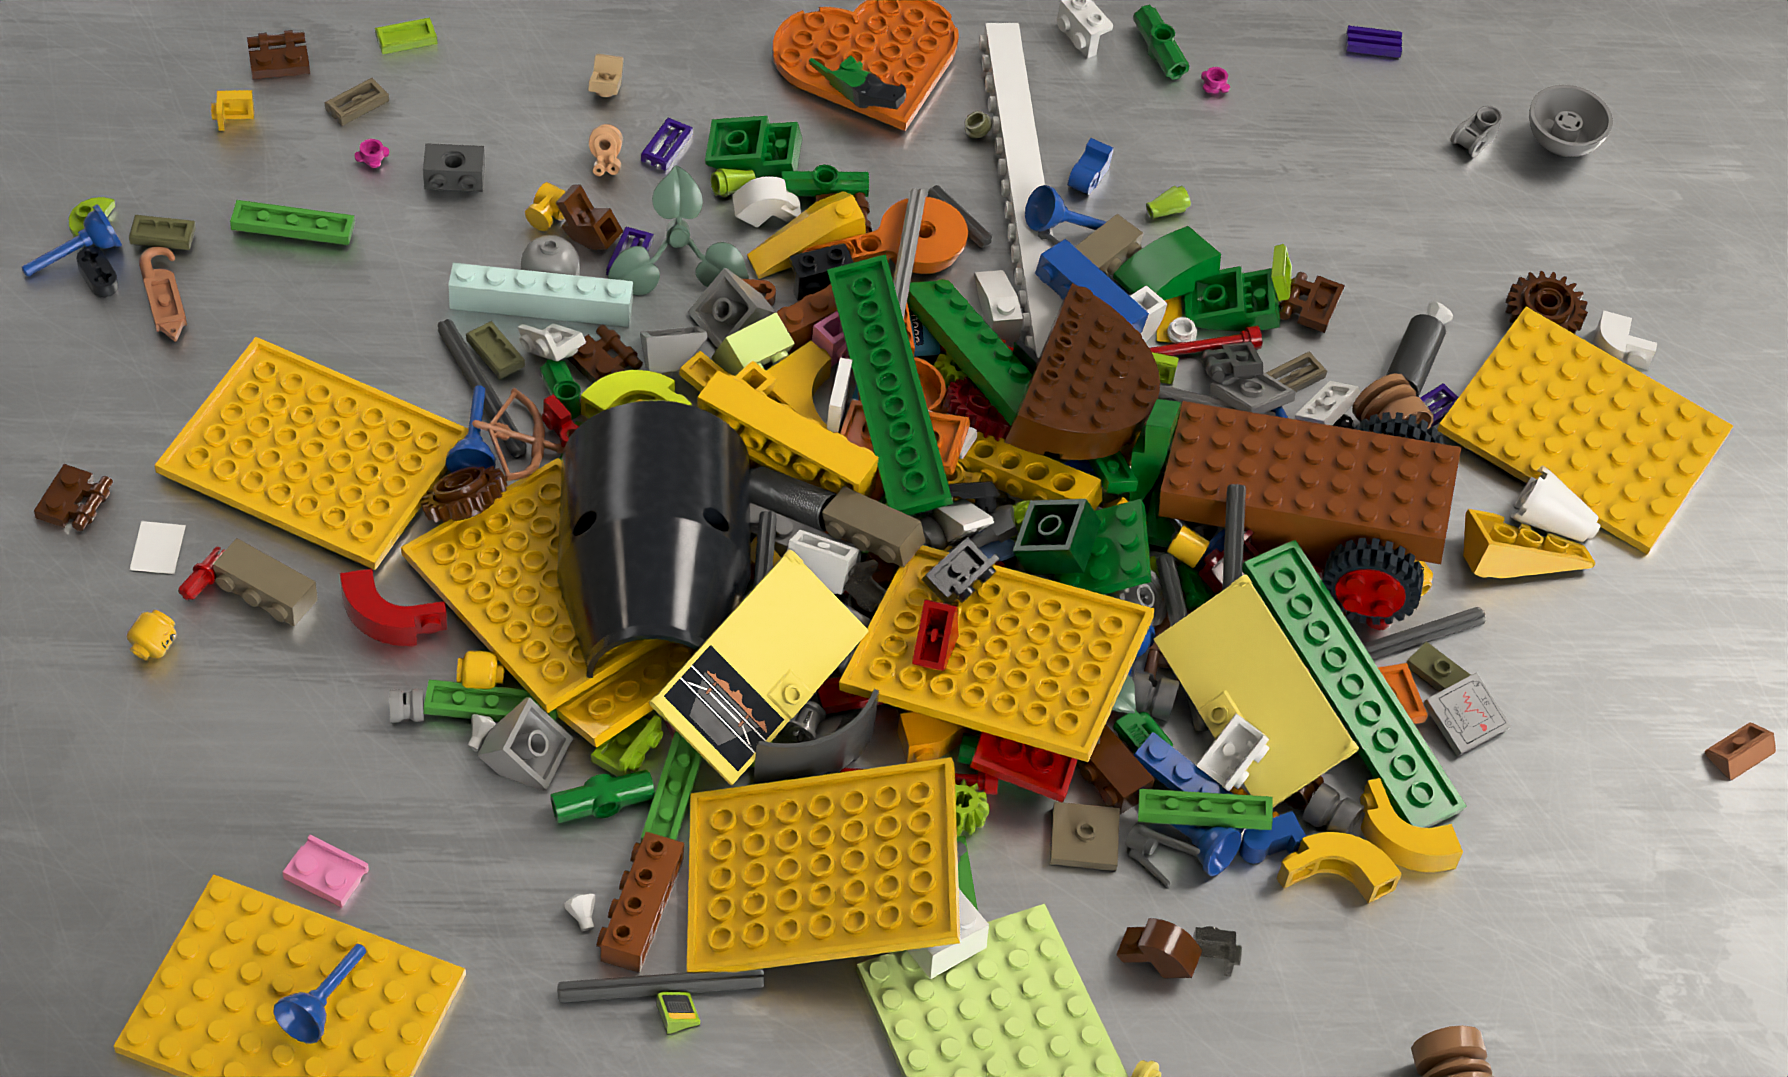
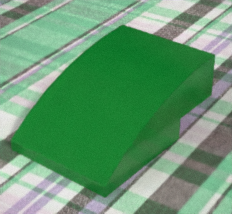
M768 116L712 119L705 164L715 169L753 170L756 178H781V171H798L802 144L798 122L770 123Z
M1186 226L1158 238L1136 252L1115 271L1113 278L1131 295L1148 286L1165 301L1193 292L1195 281L1219 274L1221 253L1192 228Z
M1242 266L1221 269L1217 275L1195 281L1194 291L1185 294L1186 318L1192 320L1195 327L1212 330L1244 331L1245 327L1259 326L1260 330L1280 328L1279 300L1271 278L1272 268L1244 273Z
M1156 400L1146 426L1141 429L1132 450L1131 470L1137 478L1138 484L1136 491L1130 492L1129 502L1138 499L1143 500L1157 480L1174 439L1181 402Z

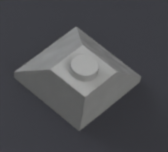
M724 268L689 309L688 313L699 327L707 332L709 339L718 348L727 336L776 313V311L761 293L729 269Z
M701 327L640 332L646 371L672 377V372L679 371L680 367L705 342L707 332Z
M529 697L525 698L491 728L477 756L499 776L544 791L548 789L573 737Z

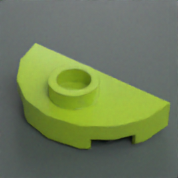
M106 197L90 198L74 207L68 217L69 229L73 234V238L78 236V232L84 229V219L94 210L93 206L98 204L105 216L108 217L115 208V200Z

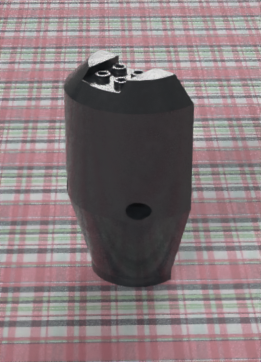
M643 400L612 407L594 415L581 424L567 441L562 456L557 582L587 667L586 676L587 678H593L595 665L606 652L631 641L645 639L667 640L671 643L686 645L697 651L742 602L751 577L750 459L746 445L738 433L725 421L710 412L687 404L667 400Z

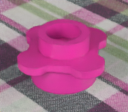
M1212 67L1202 72L1201 79L1204 80L1203 90L1205 92L1218 93L1221 91L1222 93H1227L1230 90V85L1227 84L1228 73L1224 69Z
M367 139L360 144V151L354 155L357 162H365L371 168H377L381 165L382 159L389 156V149L383 147L379 140Z

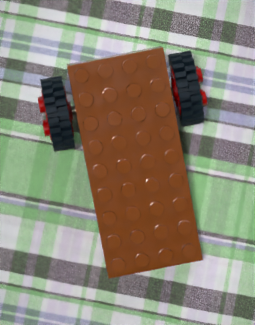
M1183 401L1161 487L1159 516L1225 527L1227 486L1230 484L1245 485L1244 531L1251 529L1254 532L1251 536V544L1260 554L1296 540L1312 566L1324 570L1322 582L1342 612L1347 610L1346 618L1353 620L1355 615L1360 616L1359 622L1365 624L1367 618H1372L1373 625H1380V620L1383 618L1386 624H1392L1394 617L1398 621H1402L1405 618V614L1407 616L1412 615L1414 609H1417L1419 606L1424 581V572L1421 570L1422 565L1419 561L1441 565L1461 447L1443 444L1444 439L1441 435L1437 436L1438 430L1434 426L1427 429L1428 422L1423 419L1419 424H1416V416L1410 415L1408 420H1403V413L1396 412L1395 419H1391L1390 412L1383 413L1382 420H1380L1377 414L1372 415L1370 422L1365 418L1361 421L1360 426L1356 425L1354 429Z

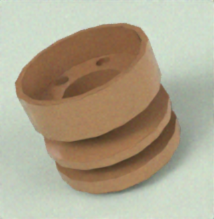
M1394 373L1374 381L1360 393L1352 406V413L1360 423L1365 418L1370 422V417L1375 414L1382 420V415L1386 412H1390L1391 419H1395L1396 412L1403 413V420H1408L1410 415L1416 416L1415 423L1419 424L1423 419L1428 422L1427 429L1433 423L1434 415L1421 398L1416 397V391L1402 374Z
M1461 1025L1437 1029L1417 1039L1411 1047L1417 1074L1422 1077H1494L1492 1076L1490 1064L1485 1061L1488 1056L1481 1031L1475 1027Z

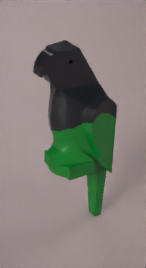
M851 55L840 64L839 69L836 71H831L813 58L809 59V64L830 81L831 86L859 108L877 106L897 110L905 101L907 93L903 84L900 86L885 84L877 75L863 70L862 62H857Z

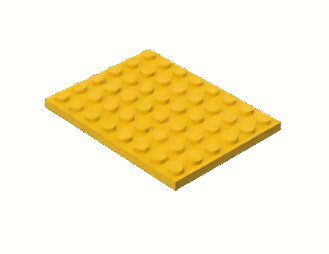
M1525 307L1439 423L1437 430L1525 483L1531 477L1538 479L1542 473L1538 472L1537 469L1542 465L1545 466L1598 515L1597 523L1600 524L1601 528L1648 555L1731 432L1733 425L1532 309Z
M255 337L154 466L156 473L376 570L421 508V498L427 495L428 490L433 489L434 485L448 470L446 455L458 441L468 435V428Z
M559 458L537 469L529 477L519 479L507 486V491L501 493L502 497L495 499L494 504L482 513L461 521L450 519L401 547L402 556L490 652L496 654L502 665L547 713L667 641L659 639L636 640L614 647L598 660L593 671V678H587V667L557 582L562 461Z
M922 545L905 567L900 566L867 628L869 632L860 641L839 681L840 690L870 699L873 690L876 689L879 690V702L1089 762L1154 618V608L994 565L993 568L996 572L984 584L978 580L972 586L975 591L963 603L957 599L952 604L957 606L959 637L945 671L914 665L912 660L924 600L943 603L922 581V578L950 553Z
M952 757L690 794L687 973L740 972L960 943L955 767Z
M213 874L116 1040L114 1050L116 1053L178 1077H413L466 975L465 968ZM356 944L363 945L366 949V954L326 999L327 1004L324 1008L327 1016L324 1035L316 1043L308 1044L298 1041L285 1032L276 1021L273 1013L274 1005L279 999L298 992L309 993L311 990H316Z

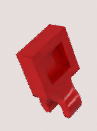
M554 394L543 399V422L549 430L553 429L557 433L562 447L565 448L569 437L579 426L571 420V413Z

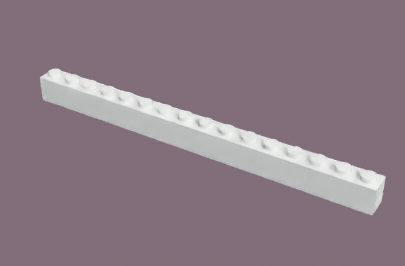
M986 23L984 35L979 36V50L984 52L982 56V70L988 74L985 77V90L991 94L988 98L989 113H994V116H992V133H997L995 138V154L1000 155L998 159V175L1003 176L1004 179L1001 181V195L1007 198L1004 205L1005 219H1010L1008 224V240L1013 241L1014 244L1011 247L1012 263H1017L1014 279L1015 285H1020L1018 300L1020 308L1024 309V313H1022V331H1027L1028 335L1025 337V345L1031 347L1039 358L1063 300L1054 290L1040 280L1035 271L1040 255L1055 245L1047 239L1039 238L1038 231L1030 229L1025 219V207L1029 196L1038 186L1045 185L1019 23ZM1050 228V234L1053 236L1052 228Z

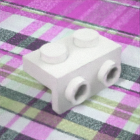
M1060 0L1057 17L1059 29L1071 39L1074 46L1087 59L1097 55L1100 35L1112 31L1113 23L1092 0Z
M553 323L543 330L525 324L517 327L521 335L519 338L520 343L527 352L557 362L562 358L573 356L577 353V348L586 343L582 332Z
M1235 713L1196 766L1221 784L1228 792L1233 786L1239 789L1249 776V773L1245 770L1253 760L1259 763L1270 747L1266 745L1269 738Z

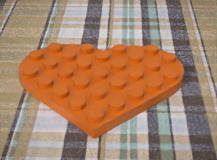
M866 0L854 12L835 7H819V11L805 14L802 10L788 17L778 27L773 39V61L777 70L791 85L906 131L953 60L958 46V27L956 28L952 22L951 14L933 0ZM851 55L857 62H862L863 70L877 75L885 84L895 86L903 84L907 93L905 101L897 110L877 106L859 108L831 86L830 81L809 64V59L813 58L831 71H836L839 69L840 64Z

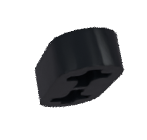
M86 247L80 250L76 257L77 265L90 290L99 297H108L115 294L118 290L117 275L104 253L96 247ZM89 260L96 263V266L93 267ZM102 277L106 283L103 284V282L99 281L98 278Z

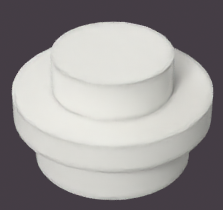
M1180 317L1170 323L1167 335L1175 344L1195 341L1197 329L1192 320Z

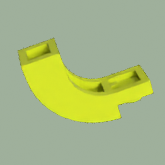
M627 370L607 375L588 387L581 394V415L589 419L604 410L635 402L639 399L667 400L692 406V403L683 395L675 393V380L656 372Z

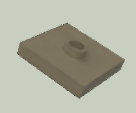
M1054 801L1050 864L1116 871L1118 866L1120 808Z

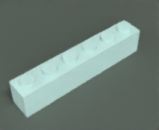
M453 263L448 285L450 309L629 327L633 305V281Z

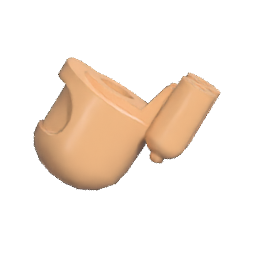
M610 124L596 127L589 137L590 151L597 158L593 167V173L596 176H602L605 171H608L611 175H616L621 168V162L617 159V155L622 148L623 136L618 128Z

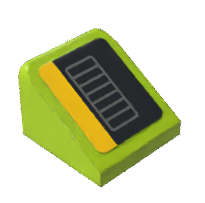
M662 992L657 994L656 1005L667 1034L700 1025V1019L690 992Z

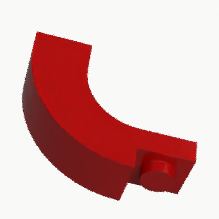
M372 569L340 573L342 598L348 617L361 632L374 640L390 645L414 646L417 645L416 634H434L438 631L447 630V615L444 601L414 606L395 605L383 599L377 592Z

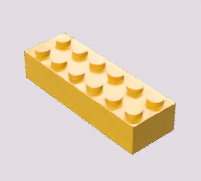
M717 370L698 395L697 408L710 412L729 424L742 438L749 458L755 462L836 494L844 486L869 498L875 491L879 457L875 456L871 450L859 447L848 441L842 434L833 433L822 427L816 420L805 418L794 412L789 405L780 404L772 400L763 391L750 388L741 383L734 375H726Z

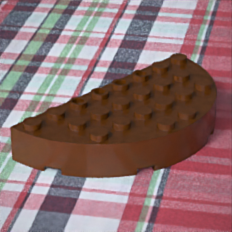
M1074 283L1071 284L1058 310L1004 441L1005 443L1038 455H1044L1045 451L1060 454V459L1090 460L1118 453L1121 447L1133 443L1144 427L1160 392V376L1155 358L1142 338L1141 333L1114 308L1095 296L1090 289L1082 286L1079 287Z

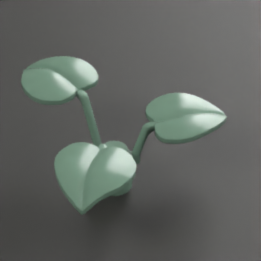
M675 165L658 183L652 197L656 212L665 219H674L666 227V238L663 239V243L652 258H650L648 251L642 246H633L625 249L614 260L608 275V279L633 281V295H645L651 292L659 282L660 272L653 263L659 259L665 248L670 244L675 248L689 245L696 256L702 260L697 265L695 273L698 280L707 288L724 268L729 269L741 279H749L744 258L734 245L727 242H717L710 245L706 250V254L703 255L690 238L689 225L682 218H696L702 209L703 198L692 176L678 165Z

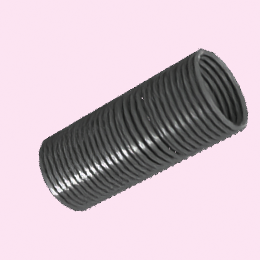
M1419 314L1411 318L1386 374H1402L1416 391V397H1419L1445 337L1446 329L1443 323L1436 317L1426 314Z
M764 466L753 470L750 474V503L822 532L826 531L822 511L837 495L836 493Z

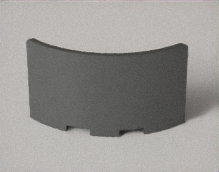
M873 690L866 706L854 719L843 716L836 731L830 735L801 743L782 744L758 741L753 785L787 780L790 776L805 778L820 776L827 772L839 773L840 770L852 761L855 762L864 752L874 732L879 690Z

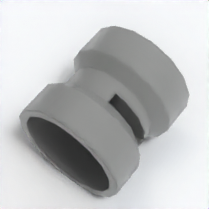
M423 688L412 689L410 692L404 693L400 689L389 690L391 723L402 722L403 719L424 722Z

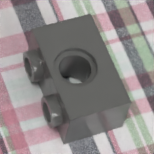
M425 143L423 163L424 189L483 192L485 171L484 146Z

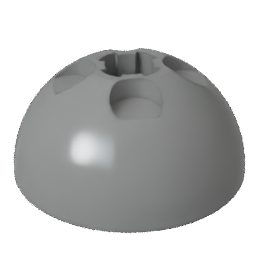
M1554 85L1541 90L1534 96L1529 109L1530 127L1536 140L1549 152L1563 157L1582 156L1597 149L1606 140L1613 125L1612 114L1606 103L1591 91L1573 85Z

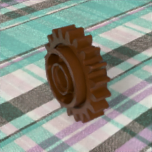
M1540 271L1538 278H1536L1533 273L1529 272L1526 279L1519 277L1517 284H1512L1505 301L1507 303L1505 312L1511 314L1509 322L1514 323L1524 308L1528 307L1576 334L1577 330L1580 331L1588 314L1585 310L1588 302L1582 300L1583 292H1574L1576 283L1565 284L1566 276L1557 280L1555 272H1552L1550 277L1547 278L1545 273Z
M484 466L468 467L457 470L440 479L433 489L428 490L427 495L421 498L422 502L420 504L428 520L433 519L434 522H438L441 519L443 522H447L450 519L461 521L474 517L494 504L495 499L502 497V492L507 491L506 486L508 484L500 468L494 469V466H490L487 469Z

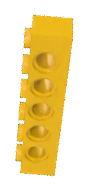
M977 432V438L964 458L958 459V463L963 466L965 471L982 473L981 482L991 481L997 489L1025 501L1030 499H1087L1093 510L1102 502L1101 479L1044 455L1034 454L1005 443L1003 438H1000L999 442H997L993 436L989 435L988 438H984L983 433Z

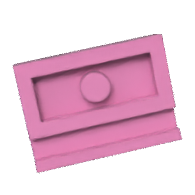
M309 835L305 845L300 847L283 870V878L342 908L359 885L364 873L367 874L369 871L368 863Z

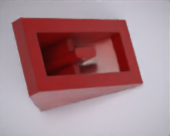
M927 599L924 600L912 664L945 671L959 637L957 606Z

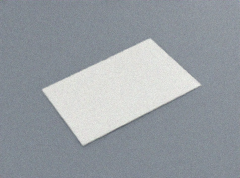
M141 521L129 570L175 574L186 525Z

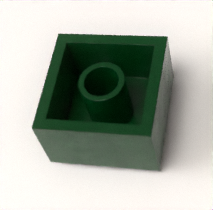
M1087 499L1030 500L1013 552L1027 574L1084 573L1101 521Z

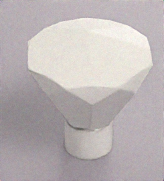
M1435 301L1429 303L1427 315L1436 317L1443 324L1453 320L1452 312L1443 304Z
M473 714L471 718L472 737L467 746L479 752L489 731L497 723L488 716Z
M576 894L563 904L565 910L579 922L581 932L594 928L591 917L595 905V894Z

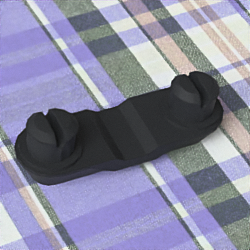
M993 482L948 484L952 497L959 496L962 499H977V507L984 512L985 507H988V512H994L997 509L995 498H998L1000 493ZM933 509L925 511L926 516H931L934 513ZM922 512L917 513L915 515L917 517H922Z

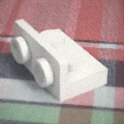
M1329 381L1295 414L1296 420L1333 425L1354 404L1356 398L1360 395L1359 386Z

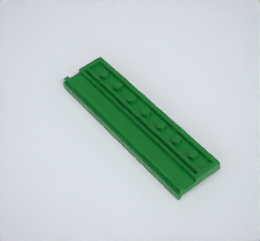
M939 279L937 281L910 282L907 298L909 309L1011 426L1032 376L1028 368L1013 355L1012 350L1006 346L997 333L990 328L982 316L975 311L949 280Z

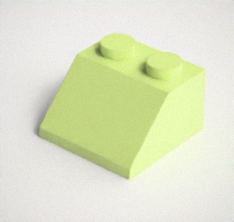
M776 312L727 336L711 358L722 369L736 376L752 361L756 362L763 369V365L771 361L773 365L777 364L789 356L788 351L795 343Z

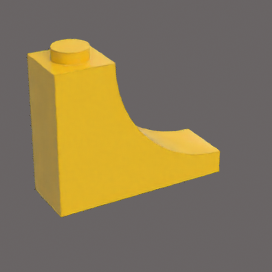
M809 341L766 370L776 379L774 388L768 395L769 398L780 404L789 405L794 412L805 418L816 420L826 429L827 424L821 419L815 409L813 396L817 389L830 378L832 358L823 348H819L814 342Z

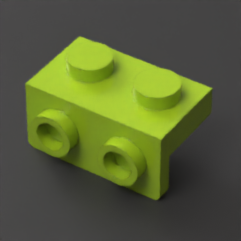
M655 714L651 720L645 717L640 718L598 746L591 754V762L617 777L630 774L631 771L636 772L641 767L646 752L650 747L655 748L662 739V717Z

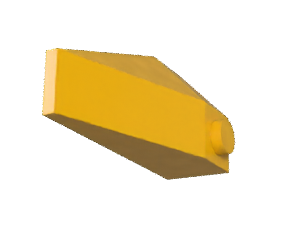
M844 191L815 202L749 252L747 258L759 280L792 267L790 256L800 254L809 247L865 234V217L853 195Z
M1467 509L1465 513L1463 556L1471 571L1479 577L1487 578L1489 576L1502 579L1593 568L1596 564L1586 547L1582 544L1551 533L1543 537L1531 530V526L1523 523L1517 528L1503 523L1504 517L1495 513Z

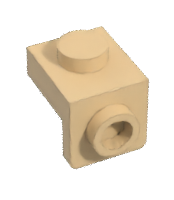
M596 54L594 71L589 80L588 91L596 92V95L601 97L617 95L622 83L623 57Z

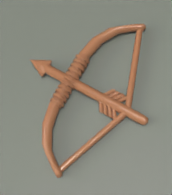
M516 388L511 390V395L490 423L479 420L472 422L473 427L489 432L505 473L506 481L523 479L532 475L539 468L544 456V448L556 451V453H563L564 451L561 444L545 440V427L542 415L536 405ZM514 398L526 406L534 421L533 436L512 431L508 425L501 424L500 422L497 423ZM496 438L505 441L512 438L532 444V460L530 465L523 471L510 473Z

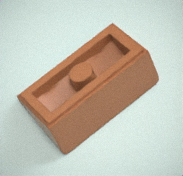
M1749 722L1706 749L1705 755L1727 778L1733 780L1776 752L1774 732Z

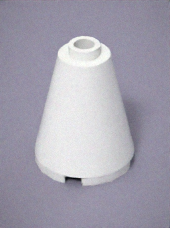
M1543 465L1539 467L1537 471L1542 474L1538 479L1531 477L1514 505V507L1519 509L1518 513L1511 512L1510 517L1517 522L1579 542H1584L1587 538L1592 540L1600 528V524L1597 523L1598 515L1548 468Z

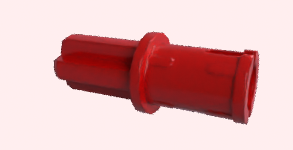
M216 546L202 563L194 565L193 573L178 589L183 599L187 601L195 599L207 585H212L216 581L213 563L222 555L225 549L218 555L221 547Z

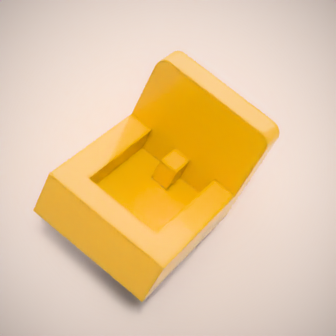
M252 90L217 91L216 103H211L212 120H217L219 131H225V119H254Z

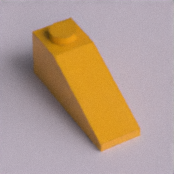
M908 712L900 714L897 732L906 763H914L941 758L961 744L963 733L975 735L979 730L920 713Z

